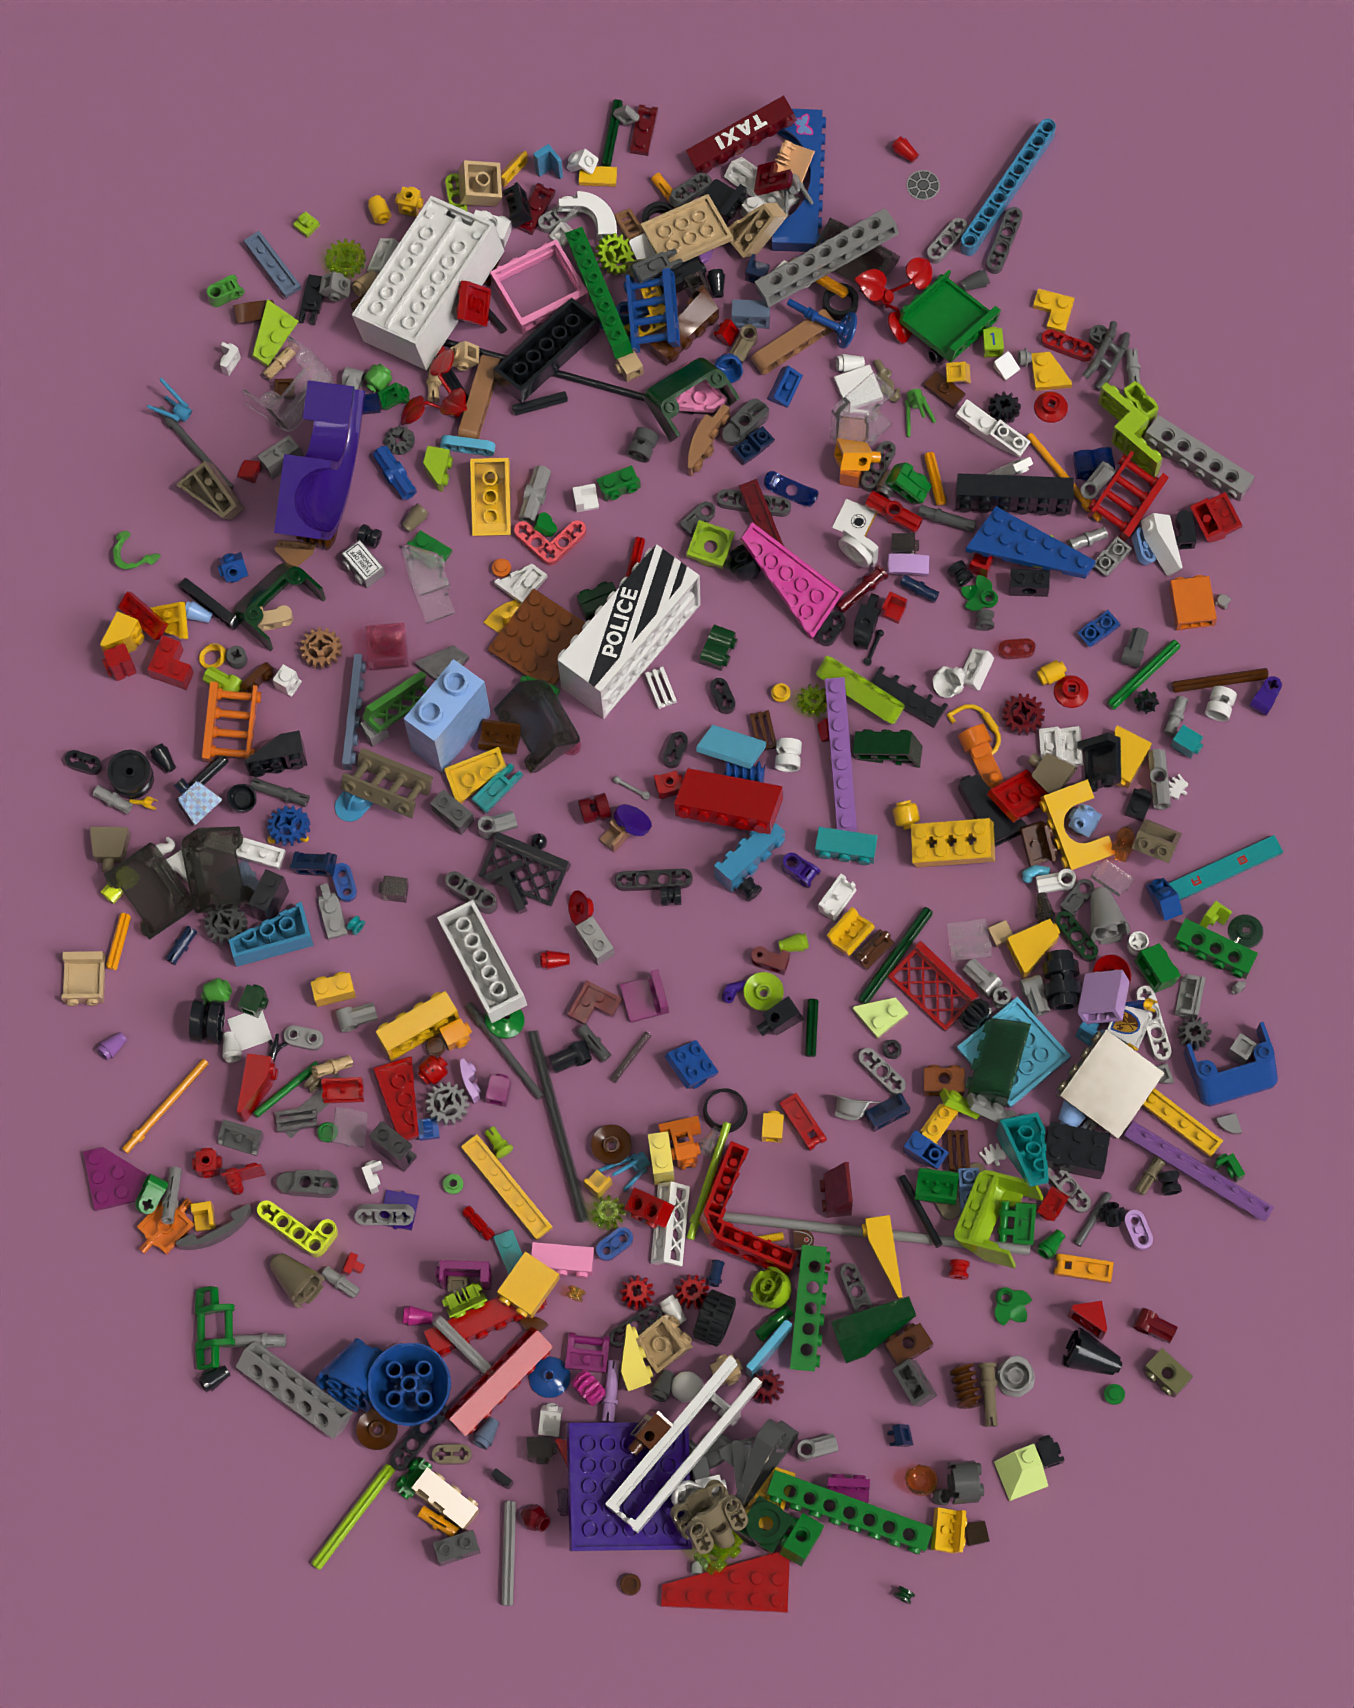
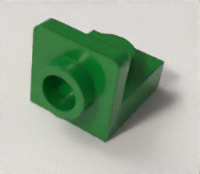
M397 382L378 392L382 407L385 410H389L402 402L407 404L410 401L408 388Z
M1225 1153L1216 1158L1215 1170L1226 1165L1225 1169L1228 1176L1234 1178L1235 1182L1244 1178L1245 1172L1234 1153L1230 1155Z

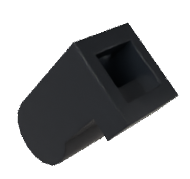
M1187 510L1180 511L1175 520V526L1179 530V536H1176L1178 550L1195 549L1197 541L1193 515Z

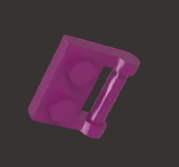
M569 1332L565 1369L586 1370L588 1372L606 1374L610 1337L580 1336ZM578 1343L603 1346L602 1351L577 1349L574 1348V1345Z

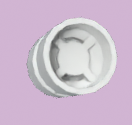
M1214 686L1210 695L1211 701L1207 704L1205 715L1216 721H1229L1232 712L1231 707L1234 706L1237 693L1224 686Z
M780 738L776 741V753L778 755L775 757V769L782 772H796L800 770L801 758L798 756L801 754L802 742L800 740Z

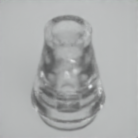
M713 1126L711 1131L698 1143L703 1156L710 1158L713 1155L720 1135V1128Z

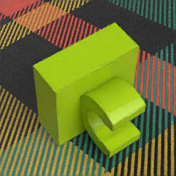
M305 211L298 217L293 226L308 238L320 226V223Z

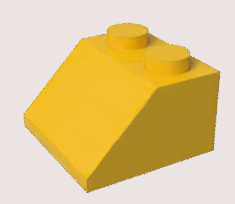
M117 611L100 643L103 653L105 650L114 649L115 646L122 643L126 645L129 653L136 651L138 645L140 646L144 640V633L138 619Z

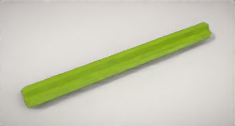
M385 1464L312 1560L311 1564L315 1568L320 1570L375 1499L395 1472L392 1466Z

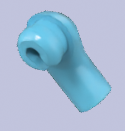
M1033 865L1026 868L1022 872L1023 882L1031 883L1036 875H1048L1050 867Z

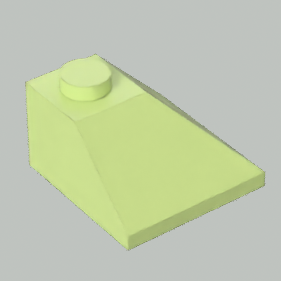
M1034 1444L1018 1449L994 1461L1009 1501L1048 1487L1044 1468Z

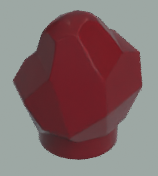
M530 1505L522 1509L520 1515L528 1530L543 1532L549 1527L551 1520L540 1505Z

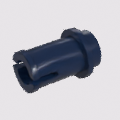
M712 1260L709 1276L706 1277L707 1285L719 1287V1284L722 1283L721 1275L725 1265L723 1261Z

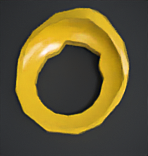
M218 643L209 644L201 651L199 661L204 668H209L210 666L218 668L226 660L227 651ZM219 651L221 657L215 664L208 665L205 663V655L208 652Z

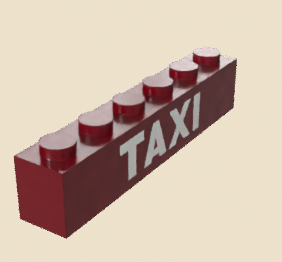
M783 95L692 146L686 152L697 173H708L713 167L726 163L729 158L742 154L745 149L758 145L761 140L774 136L783 128L792 126L797 119Z

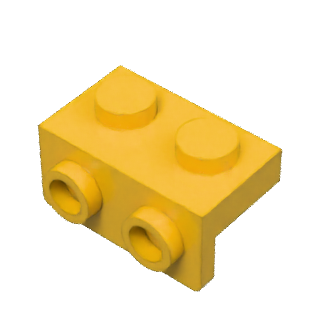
M851 907L839 922L830 929L827 937L832 946L850 956L872 932L875 926L872 922L860 916L855 908Z
M939 1507L934 1508L931 1550L950 1554L963 1552L966 1543L964 1538L967 1525L966 1510L956 1511Z

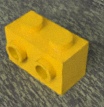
M338 972L329 978L325 976L318 977L315 981L311 982L317 1007L356 998L350 972Z

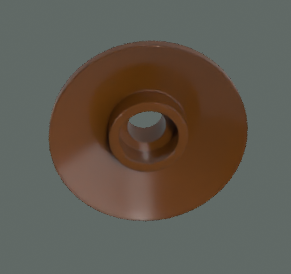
M610 1124L602 1126L594 1133L591 1140V1148L594 1156L602 1163L618 1164L628 1157L632 1148V1142L629 1133L624 1128ZM614 1143L616 1146L614 1149H609L608 1145Z
M372 1409L360 1417L356 1433L359 1441L366 1448L383 1450L395 1441L398 1425L384 1419L375 1409ZM380 1427L382 1431L380 1434H375L374 1429Z

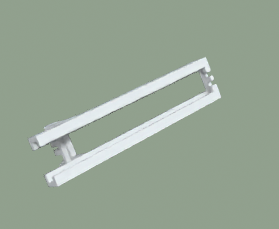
M731 1356L720 1366L674 1421V1425L648 1452L606 1502V1507L637 1533L642 1530L730 1424L734 1426L741 1417L742 1408L762 1386V1381L757 1377L753 1378L731 1406L720 1398L715 1392L738 1366L736 1360ZM710 1401L713 1402L712 1410L717 1412L720 1409L718 1415L721 1418L636 1520L627 1518L624 1513L619 1511L620 1505L702 1407Z

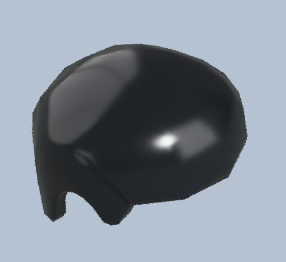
M246 784L234 785L228 791L227 804L236 813H247L256 805V793L252 787Z

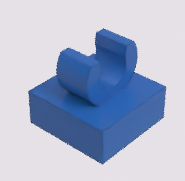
M431 1118L417 1119L420 1141L440 1138L439 1125L436 1124V1118L432 1120Z

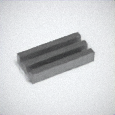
M315 1106L275 1112L278 1133L318 1127ZM312 1112V1114L281 1119V1117L292 1116ZM313 1119V1122L281 1126L283 1123Z

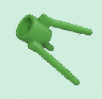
M912 389L907 392L908 399L905 400L907 437L911 436V406L913 409L919 408L922 418H925L922 407L924 406L932 422H936L920 389Z

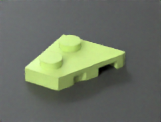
M896 997L853 1007L855 1014L877 1039L908 1015V1011Z

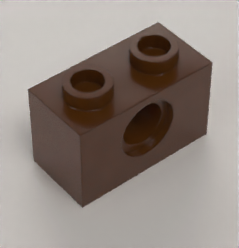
M912 1323L904 1328L905 1332L901 1335L894 1334L886 1340L885 1349L896 1367L908 1359H915L933 1347L934 1343L921 1323L917 1325ZM909 1339L913 1342L914 1346L908 1349L902 1345V1342Z

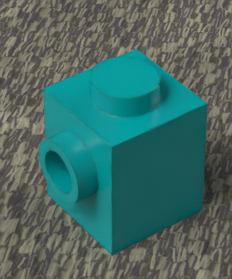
M1183 724L1173 738L1171 747L1191 759L1194 753L1198 755L1201 751L1203 736Z

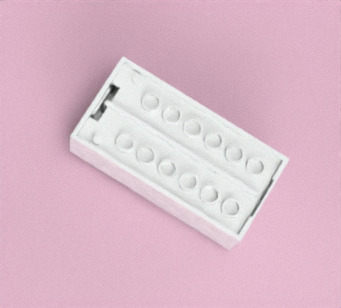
M430 196L352 314L363 341L427 370L460 320L457 319L456 308L459 305L460 296L458 289L461 286V281H470L482 286L504 253L495 224Z

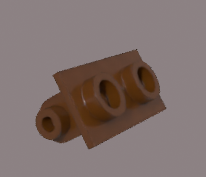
M880 929L853 958L868 970L895 942L890 938L891 935L886 930L883 932Z

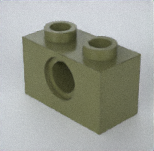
M1163 1348L1144 1368L1146 1371L1145 1375L1152 1382L1157 1381L1162 1386L1161 1390L1166 1395H1172L1174 1398L1193 1378V1375ZM1169 1370L1172 1373V1378H1164L1162 1371Z

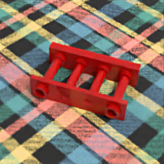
M1133 451L1127 456L1123 454L1117 463L1120 465L1098 499L1091 501L1087 507L1090 511L1086 515L1090 518L1094 512H1097L1120 528L1121 534L1119 538L1124 542L1130 537L1169 478L1164 473L1159 477H1153L1130 461L1134 454ZM1127 467L1148 482L1151 487L1149 492H1143L1120 476L1123 469ZM1117 482L1137 496L1141 502L1139 507H1133L1110 491L1113 484ZM1107 497L1130 513L1131 519L1129 522H1123L1100 506L1103 499Z

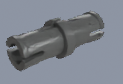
M584 1024L577 1030V1033L587 1043V1048L589 1050L592 1049L602 1063L611 1057L612 1054L601 1043L602 1039L599 1036L596 1037L587 1024Z

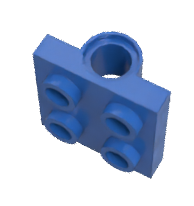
M697 1040L672 1050L664 1056L686 1089L690 1087L693 1089L698 1088L719 1072Z

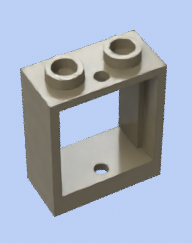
M1145 818L1137 833L1132 849L1169 863L1182 833Z

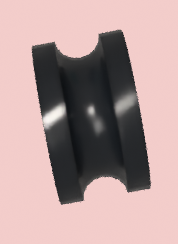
M891 1039L885 1042L883 1046L884 1055L887 1058L897 1059L901 1055V1045L898 1041ZM891 1045H895L898 1051L896 1053L893 1051L894 1054H890L889 1049H887L888 1046L891 1048Z

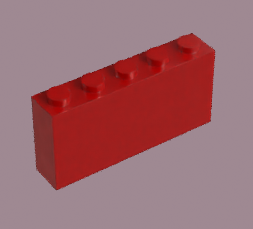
M687 768L674 802L675 816L741 830L745 829L771 834L783 801V786Z

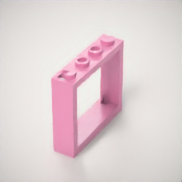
M557 239L550 243H544L538 249L529 250L525 255L513 258L509 263L497 266V269L490 272L493 285L522 334L542 325L570 298H573L581 305L589 301V293ZM555 255L576 291L521 318L501 281Z

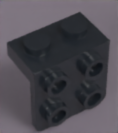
M718 179L713 180L702 195L709 194L726 225L735 217L737 210L747 199L745 186L740 184L735 190Z

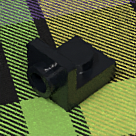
M1134 788L1125 816L1143 822L1153 795L1145 789Z

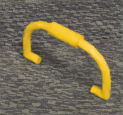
M965 704L947 714L948 719L953 724L956 722L953 715L965 709L979 711L991 731L996 735V744L992 749V755L998 751L1001 744L999 727L991 715L984 709L974 704Z

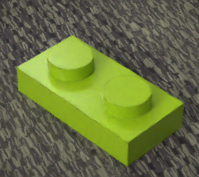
M943 1088L939 1095L945 1106L974 1119H978L980 1114L970 1110L967 1098L961 1096L957 1091Z

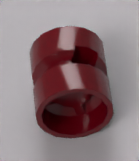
M605 793L594 795L593 799L587 797L578 800L584 824L595 822L596 818L603 820L612 817ZM595 805L596 812H591L590 807Z

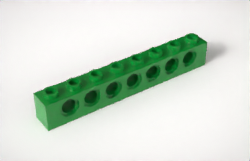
M583 227L566 232L565 235L615 359L633 353L629 338Z
M777 1470L773 1472L765 1495L773 1503L781 1504L782 1501L789 1504L788 1508L799 1512L801 1509L809 1511L808 1515L818 1519L821 1516L829 1519V1523L840 1526L841 1523L848 1525V1529L856 1533H860L862 1530L867 1532L870 1538L876 1540L884 1538L888 1540V1544L895 1547H900V1545L908 1547L907 1551L917 1555L920 1552H926L934 1528ZM785 1487H792L795 1495L790 1498L785 1496ZM807 1493L814 1496L815 1501L811 1505L804 1502L803 1497ZM825 1501L833 1502L834 1510L832 1512H827L824 1509L823 1504ZM845 1508H851L854 1511L852 1519L844 1517L843 1510ZM865 1515L873 1517L874 1523L872 1526L864 1524L863 1517ZM885 1522H890L893 1525L894 1530L892 1533H886L883 1530ZM905 1529L913 1532L912 1540L904 1539L903 1531Z

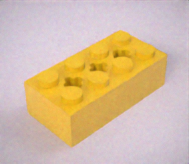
M990 818L911 824L912 863L917 868L995 862L994 823ZM973 838H975V839H976V842L973 841L974 844L971 845V844L969 843L970 840L973 839ZM952 840L957 841V843H954V846L950 845V842H952ZM933 841H936L937 844H934V847L932 848L930 844Z
M446 991L442 993L437 992L427 1002L416 1004L413 1010L408 1013L403 1012L397 1015L396 1020L390 1023H383L375 1032L379 1043L392 1062L428 1041L431 1037L440 1034L439 1028L459 1019V1014Z

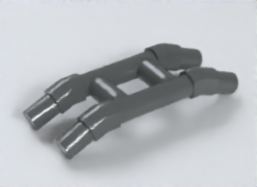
M1116 321L1110 322L1109 329H1107L1100 348L1082 374L1083 377L1088 379L1100 364L1107 369L1095 385L1100 391L1101 387L1111 380L1117 365L1130 343V334L1127 332L1123 333L1119 346L1112 342L1117 332ZM1107 349H1110L1115 354L1111 362L1103 357Z

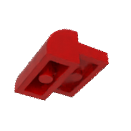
M1226 492L1209 500L1206 498L1190 506L1208 542L1224 539L1225 535L1243 527Z

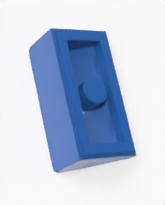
M789 365L782 367L767 399L787 408L803 375Z

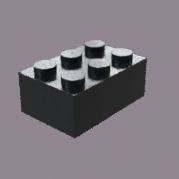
M1050 1122L1045 1139L1048 1168L1101 1180L1105 1170L1111 1134Z

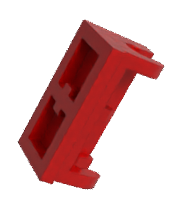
M362 1077L321 1079L324 1104L364 1102V1082Z

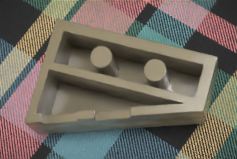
M204 461L176 484L222 518L232 520L245 509L217 468L210 462Z

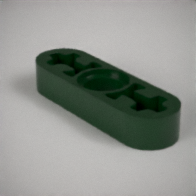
M1062 911L1058 913L1055 923L1059 931L1082 960L1086 962L1094 961L1098 955L1097 945L1070 912ZM1061 917H1062L1063 919H1066V918L1069 919V920H1068V925H1069L1070 928H1071V929L1069 930V932H1066V931L1068 930V926H1067L1065 923H1063V924L1060 923V922H1061ZM1079 932L1082 935V939L1074 941L1071 938V934ZM1085 941H1087L1085 943L1088 950L1093 949L1092 956L1090 954L1085 955L1086 949L1082 945Z

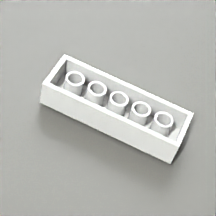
M473 900L437 917L447 940L491 1023L527 1006L522 990Z

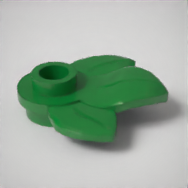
M982 575L977 576L976 585L961 588L963 596L969 600L965 608L971 611H978L984 607L992 608L998 602V595L992 590V582ZM990 597L992 600L987 602L985 598Z
M1007 1287L999 1289L995 1295L997 1306L994 1313L997 1321L1002 1326L1006 1325L1010 1319L1019 1323L1026 1322L1027 1311L1025 1305L1032 1301L1030 1295L1023 1290L1013 1291ZM1003 1295H1007L1009 1297V1300L1007 1302L1002 1300L1001 1297Z

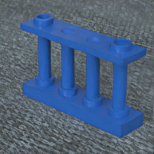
M670 268L662 269L663 275L660 278L650 279L641 284L638 281L635 282L630 275H626L624 290L628 298L631 334L628 338L632 349L636 353H641L640 344L666 340L672 347L681 346L675 274ZM660 285L664 287V294L662 296L636 300V289ZM658 304L665 305L666 312L663 315L644 318L637 317V308ZM661 322L667 324V331L665 333L639 337L638 326Z

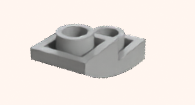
M1117 536L1110 546L1097 557L1094 567L1107 577L1133 549Z

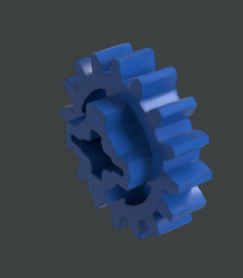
M285 805L284 810L281 811V809L277 808V814L271 813L272 819H268L269 826H267L270 838L275 839L276 844L282 841L283 846H286L287 843L293 846L295 841L299 844L301 843V837L307 838L306 832H310L309 826L311 824L307 813H303L302 808L296 810L295 805H292L291 809H288Z

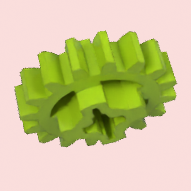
M616 233L604 236V238L598 241L599 245L595 247L599 250V252L595 253V256L599 257L597 263H602L601 269L607 268L608 274L613 272L614 275L626 272L628 267L625 265V262L634 261L631 256L635 255L631 251V246L627 244L629 239L623 240V235L617 236Z

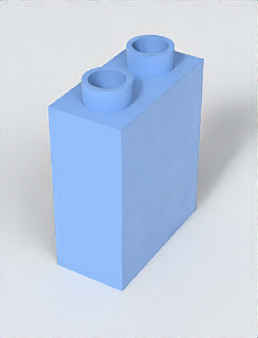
M453 659L404 717L412 752L441 773L445 771L444 768L450 765L482 726V720L488 719L491 715L485 681Z

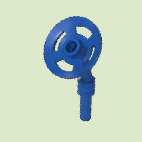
M791 298L788 300L787 305L804 314L805 318L835 330L839 348L845 349L849 346L857 326L855 312H848L841 322L836 323L819 315V312L811 307L807 308Z

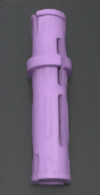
M608 1360L606 1395L602 1399V1423H607V1419L609 1423L615 1422V1407L618 1405L616 1398L621 1362L615 1360V1365L613 1360Z

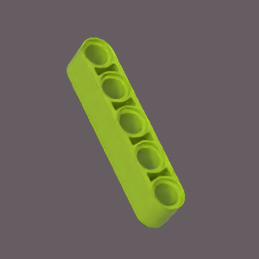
M825 656L816 672V675L824 681L827 678L845 677L846 695L891 724L896 723L905 707L901 701L833 657Z

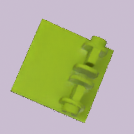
M473 1282L465 1286L469 1298L464 1289L461 1288L466 1298L463 1301L458 1290H456L460 1300L459 1303L454 1292L444 1296L445 1298L442 1299L444 1307L449 1306L446 1311L450 1318H459L466 1314V1310L471 1308L475 1310L485 1305L484 1302L488 1300L483 1292L479 1293L482 1290L479 1282L476 1284Z

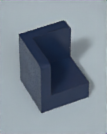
M752 253L745 272V281L755 283L760 277L768 274L770 265L756 261V254Z

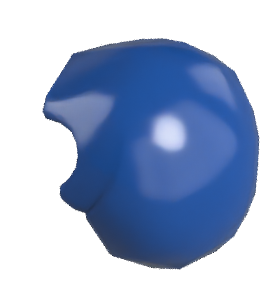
M728 353L716 358L714 365L725 373L730 383H734L741 378L743 367L738 356Z

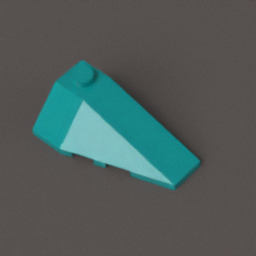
M1038 1112L1001 1119L996 1136L1003 1151L1027 1185L1031 1187L1048 1183L1045 1127Z

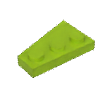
M268 299L265 303L264 313L251 356L266 367L269 366L299 322Z

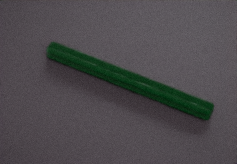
M927 907L922 909L859 996L858 1001L860 1003L867 1004L870 1002L931 918L932 910Z

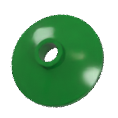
M519 1009L509 1014V1019L501 1018L491 1023L487 1013H485V1024L493 1035L503 1039L513 1038L523 1029L525 1022L524 1014Z

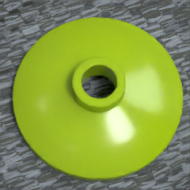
M756 973L745 983V1000L755 1010L768 1011L783 999L784 988L782 982L771 973ZM766 991L768 994L763 997L760 995V992Z

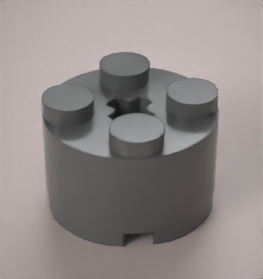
M974 1460L949 1462L947 1469H951V1474H947V1484L950 1498H954L951 1503L953 1505L978 1503L981 1496H984V1485L980 1483L979 1475L982 1474L981 1464L976 1463Z

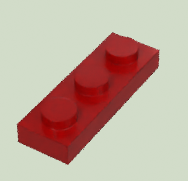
M127 591L118 606L126 615L138 619L141 628L154 640H160L169 625L132 592Z

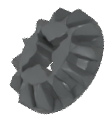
M398 425L395 428L391 427L388 433H386L384 442L391 453L402 455L413 448L415 437L407 426L401 427ZM400 436H402L404 441H399V443L396 444V439L394 437L399 438Z

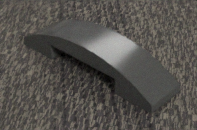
M247 1204L230 1213L234 1219L230 1223L197 1239L193 1232L176 1241V1244L180 1250H197L215 1245L238 1231L246 1223L253 1211L250 1205Z

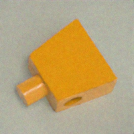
M837 438L834 458L840 470L868 471L871 463H880L881 452L871 451L866 442Z

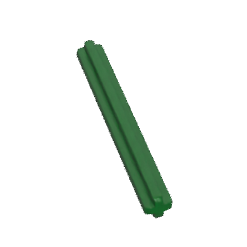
M1172 640L1108 700L1107 705L1113 710L1116 709L1180 649V644L1176 640Z

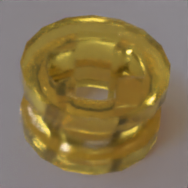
M569 1285L568 1288L570 1290L565 1295L574 1301L582 1302V1296L586 1292L578 1287Z

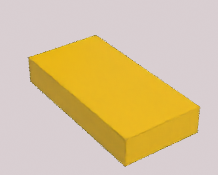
M596 166L592 174H588L583 169L579 171V185L616 187L617 167Z

